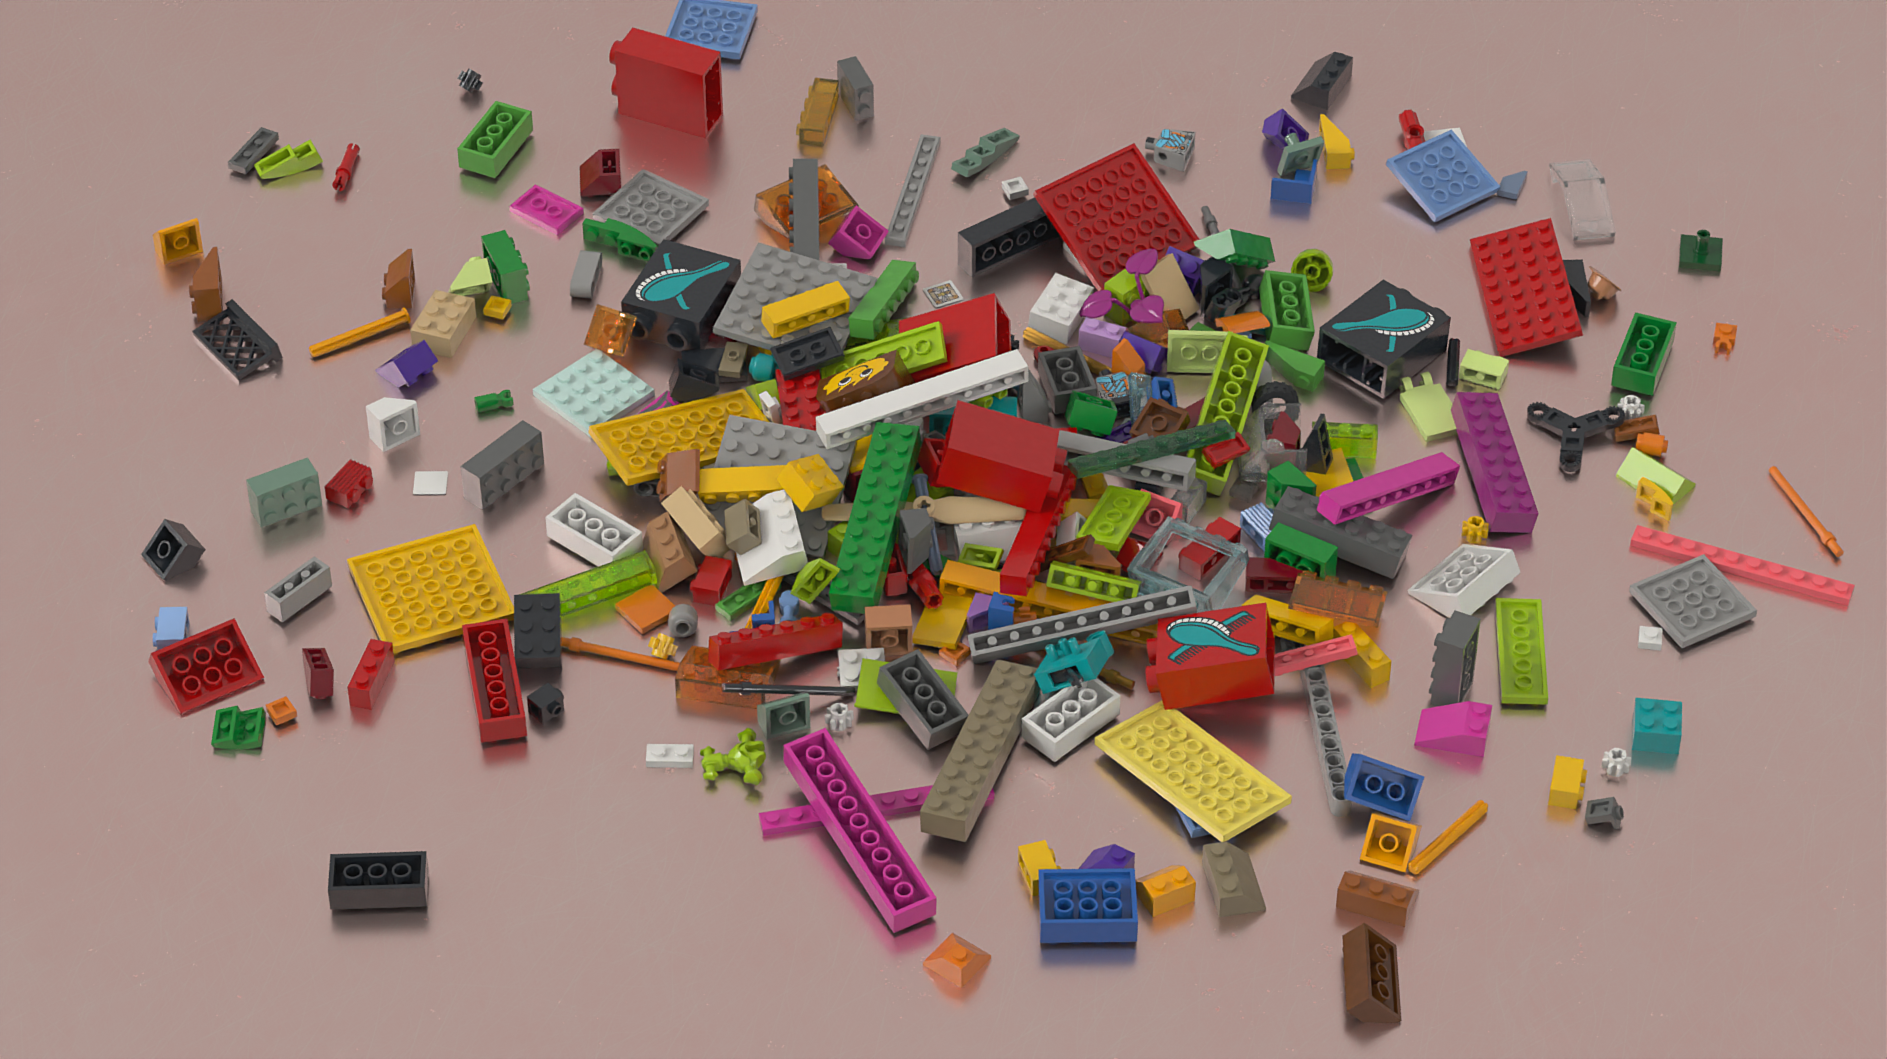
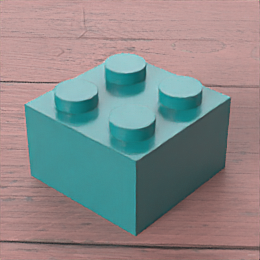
M1635 698L1632 721V750L1679 755L1682 737V702Z

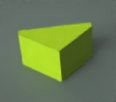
M965 543L957 562L996 571L1004 550L1002 548Z

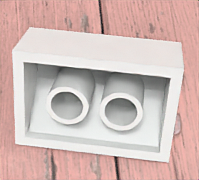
M1022 520L953 524L954 542L958 556H960L965 543L1002 548L1004 553L1000 563L1004 564L1020 529Z

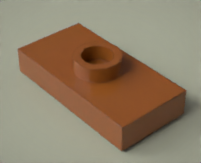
M1656 415L1628 419L1621 426L1614 428L1616 442L1637 439L1638 433L1660 434Z

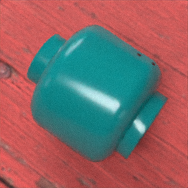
M759 353L756 357H752L749 373L752 374L754 380L765 382L775 379V370L778 369V366L772 355Z

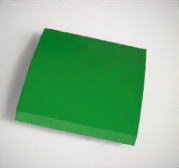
M237 705L216 710L211 741L212 747L221 749H252L261 747L266 718L264 708L260 707L241 711Z

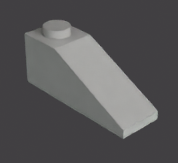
M1028 368V382L1019 385L1020 417L1035 423L1048 422V413L1052 412L1051 401L1047 400L1045 391Z

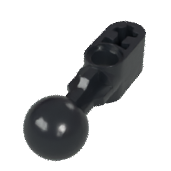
M1259 274L1248 275L1242 282V288L1235 289L1229 287L1214 295L1205 311V317L1209 321L1216 323V318L1234 315L1237 308L1247 303L1248 298L1259 299V287L1263 276Z

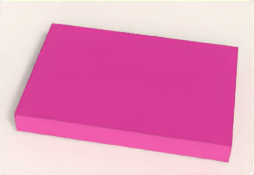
M536 184L509 206L510 212L556 235H559L584 214L583 207Z

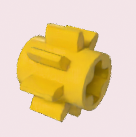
M1471 516L1468 521L1462 522L1461 536H1466L1467 541L1470 543H1480L1482 538H1488L1489 523H1484L1483 518L1479 516Z
M661 633L658 634L657 638L651 636L648 647L653 648L652 655L667 660L669 655L675 656L678 646L673 644L675 638Z

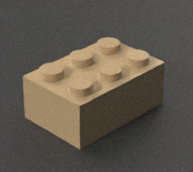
M435 290L410 330L412 345L425 340L434 354L452 358L476 319L475 299Z
M680 486L661 503L705 556L721 558L730 550L725 542L726 530L718 523L719 521L709 512L705 504L691 489L687 492Z

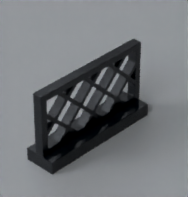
M233 299L225 303L227 309L192 331L193 335L238 380H241L271 359L277 362L283 358L278 344ZM228 317L230 319L229 324H220L225 318ZM207 330H213L211 336L201 335ZM227 330L226 336H216L217 331ZM232 330H241L240 336H231ZM243 341H252V346L242 347ZM214 342H224L223 347H213ZM229 342H238L237 347H228ZM226 353H235L234 358H225ZM240 353H250L248 358H239ZM255 353L265 354L260 358H253ZM237 364H247L241 371L238 372L236 370Z

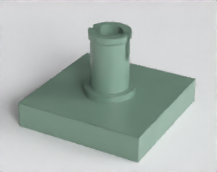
M1296 133L1287 135L1285 142L1288 146L1284 147L1277 169L1280 176L1294 173L1296 169L1304 170L1311 168L1314 159L1319 161L1325 143L1323 138L1320 136L1300 142Z

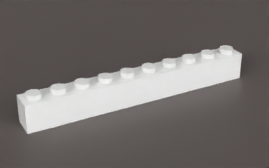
M1017 349L835 411L824 413L816 417V432L826 449H830L872 435L876 422L904 424L955 407L957 400L969 402L1028 382V365Z

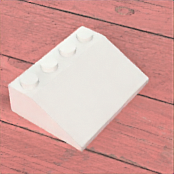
M784 489L768 493L753 503L760 511L762 544L743 555H739L736 552L744 586L801 571L808 563L792 499Z
M1462 544L1407 591L1409 595L1448 618L1452 616L1454 610L1472 615L1478 608L1484 606L1486 601L1492 596L1498 594L1499 590L1506 584L1511 583L1513 578L1521 572L1513 549Z

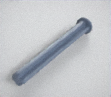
M916 474L912 478L911 483L915 486L917 498L919 496H929L926 483L928 475ZM934 525V530H931L930 533L932 535L933 547L929 548L928 560L931 574L940 575L943 572V566Z

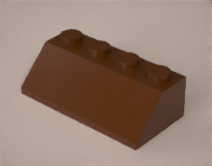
M1363 923L1342 935L1347 1012L1363 1023H1399L1402 1019L1397 946L1369 925Z

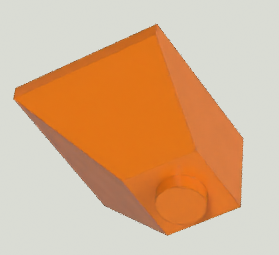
M952 932L923 961V965L962 988L991 959V955Z

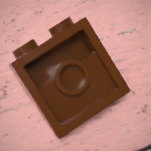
M1150 397L1129 433L1134 438L1144 433H1147L1148 436L1153 435L1157 448L1169 452L1176 438H1181L1191 420L1184 408H1176L1169 405L1163 399L1159 398L1157 400Z

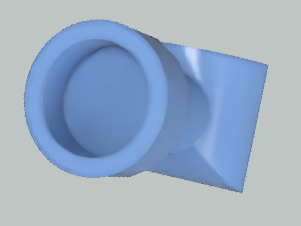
M790 590L784 591L781 597H779V610L783 615L780 618V622L797 620L795 615L799 612V598L790 594Z

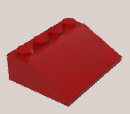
M235 618L152 652L148 661L159 684L180 715L264 679Z

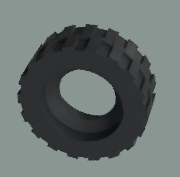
M1274 381L1271 383L1267 382L1255 390L1251 402L1252 415L1256 423L1260 424L1261 427L1272 430L1274 419L1279 417L1280 413H1269L1265 409V403L1273 398H1280L1285 401L1286 408L1284 412L1293 422L1298 418L1300 412L1299 398L1296 390L1291 385H1287L1285 382Z

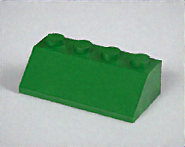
M1228 229L1194 242V245L1218 260L1226 261V263H1236V265H1246L1247 268L1256 267L1257 270L1269 267L1268 264L1276 262L1271 240L1265 236Z

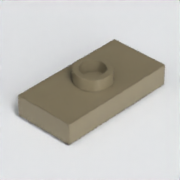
M726 343L719 367V376L740 378L748 352V344Z

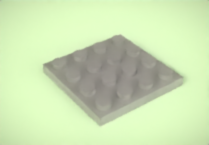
M642 169L593 212V220L605 223L610 218L628 224L648 236L658 248L663 239L670 241L709 206V199Z
M1704 554L1630 585L1629 592L1681 648L1752 619L1757 614L1754 606Z

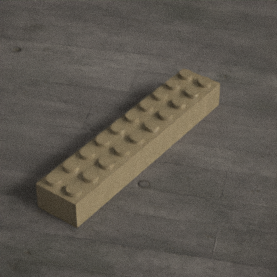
M996 660L920 810L921 832L966 842L1022 729V718L1030 713L1041 690L1034 676L1038 668Z

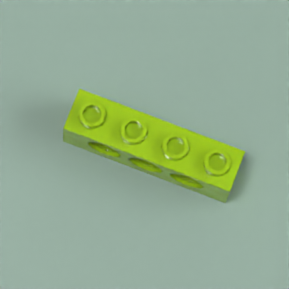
M1053 561L1050 565L1046 586L1117 602L1139 597L1142 581Z

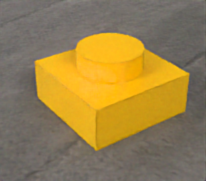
M492 295L483 308L484 315L504 320L512 307L511 300Z

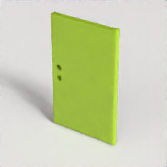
M862 658L854 707L900 714L877 684L880 667L890 662ZM934 669L955 696L958 672Z

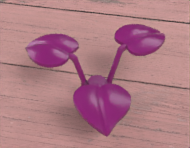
M1146 249L1137 252L1126 263L1127 272L1135 274L1141 298L1134 300L1130 305L1131 308H1128L1116 298H1112L1111 291L1100 290L1091 294L1084 301L1079 313L1080 317H1102L1111 310L1112 303H1116L1127 311L1131 318L1139 324L1162 323L1163 299L1158 295L1144 298L1139 279L1140 274H1148L1156 266L1158 261L1157 250Z

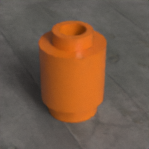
M1644 432V434L1638 433L1636 449L1648 455L1661 457L1662 453H1667L1669 441L1665 440V435Z

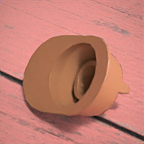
M1589 266L1592 274L1587 284L1593 298L1609 300L1616 292L1622 291L1601 272Z

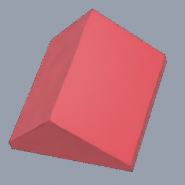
M1149 492L1151 493V501L1131 532L1164 545H1169L1182 526L1183 504Z

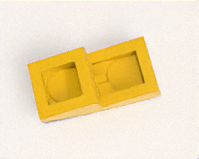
M1642 477L1638 481L1636 497L1651 505L1650 512L1669 521L1672 515V500L1655 483Z

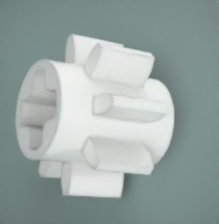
M1628 395L1625 398H1621L1620 403L1617 404L1619 408L1624 410L1625 420L1639 418L1644 413L1645 405L1640 404L1641 399L1637 396Z
M835 703L831 708L827 707L825 724H830L831 730L843 731L847 727L852 726V720L854 719L853 710L848 711L847 704Z
M1613 748L1609 752H1604L1601 767L1607 768L1608 775L1620 777L1623 773L1629 772L1632 758L1626 757L1625 750Z

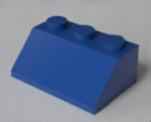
M1352 753L1345 773L1344 799L1410 821L1424 776L1362 754Z

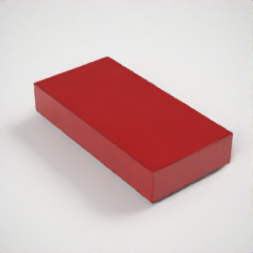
M1236 432L1204 447L1202 454L1213 469L1248 453L1251 448L1241 434Z

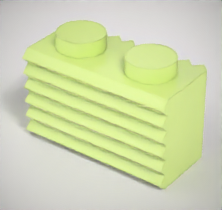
M1467 349L1460 364L1459 378L1460 380L1475 382L1476 384L1499 390L1508 373L1509 360L1501 356L1485 354L1479 350Z

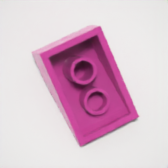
M1467 701L1422 709L1414 746L1484 757L1491 722L1492 705Z

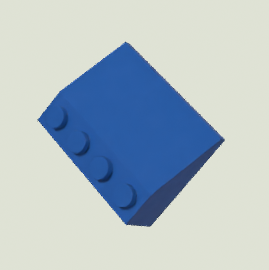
M1135 868L1038 869L1040 943L1137 942L1138 913Z

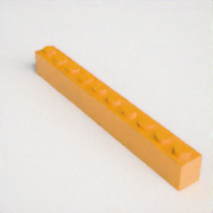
M947 560L940 577L939 590L942 594L974 598L976 592L993 596L994 592H998V594L1011 596L1015 599V603H1009V606L1014 607V612H1019L1018 607L1030 606V611H1036V617L1040 619L1113 603L1107 600L1047 587L1046 583L1035 581L1034 587L1030 588L1027 597L1000 593V572ZM1158 624L1108 635L1147 645L1148 638L1157 637Z

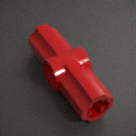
M1410 109L1404 110L1403 113L1399 114V122L1405 138L1404 146L1409 150L1426 142L1424 128L1420 125L1416 112Z
M923 563L912 573L907 574L909 578L908 583L928 609H937L942 605L944 597L936 586L938 583Z

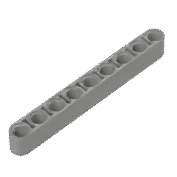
M1324 664L1300 670V676L1329 808L1334 816L1346 817L1350 814L1352 801L1344 799V781L1347 766Z

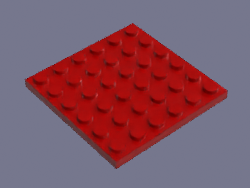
M1135 143L1041 187L1033 193L1097 291L1104 290L1105 282L1126 269L1128 259L1137 252L1146 249H1156L1158 260L1165 257L1169 246L1185 253L1198 248L1194 245V242L1200 240Z

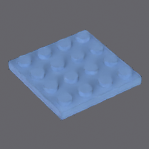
M679 0L665 36L719 51L721 57L740 59L757 15L758 5L725 0Z
M1452 129L1402 152L1386 162V166L1434 222L1497 193V190L1501 187Z

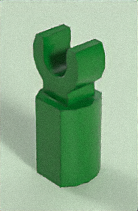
M503 390L499 394L491 393L474 397L477 413L498 409L499 406L510 407L514 405L510 390Z

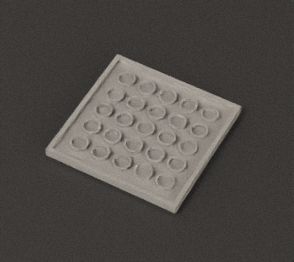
M758 242L713 327V333L770 350L771 347L831 327L843 351L850 339L849 317L868 291L873 288L877 278ZM839 281L849 295L850 305L848 313L774 339L761 322L763 306L824 286L825 284Z
M729 415L714 468L787 465L789 461L819 454L845 488L857 440L826 449L819 435L814 430ZM844 488L832 504H840ZM724 501L715 504H704L709 512L719 521L718 523L725 529L724 510L737 503ZM793 502L806 556L824 560L828 548L827 532L834 527L835 521H825L822 519L821 511L823 507L801 512Z

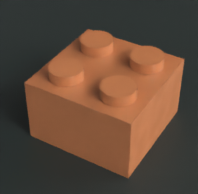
M911 605L865 607L866 649L884 648L885 656L911 653Z

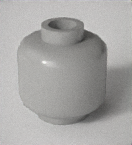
M679 604L672 608L669 613L668 626L673 635L685 638L693 635L697 630L698 615L692 606Z

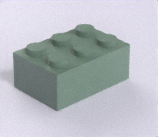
M308 457L246 480L250 510L261 528L322 505L318 472Z

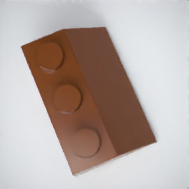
M1351 870L1345 871L1337 889L1336 908L1405 927L1418 897L1419 890Z

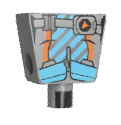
M1163 129L1158 139L1147 137L1145 149L1154 150V161L1156 163L1184 172L1195 148L1196 132Z
M1105 369L1099 373V377L1095 379L1097 397L1112 401V398L1133 394L1135 409L1140 408V391L1124 372L1112 374L1110 370Z

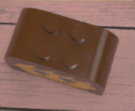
M896 349L819 380L816 398L822 409L829 413L845 406L915 384V381Z

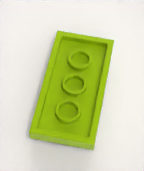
M1109 485L1078 532L1076 539L1091 534L1095 538L1094 544L1104 545L1107 550L1119 552L1151 501V493Z

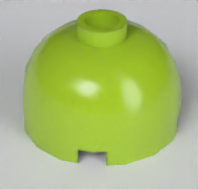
M1306 249L1300 252L1294 259L1291 273L1306 275L1309 292H1317L1326 288L1331 281L1333 263L1330 257L1322 250Z

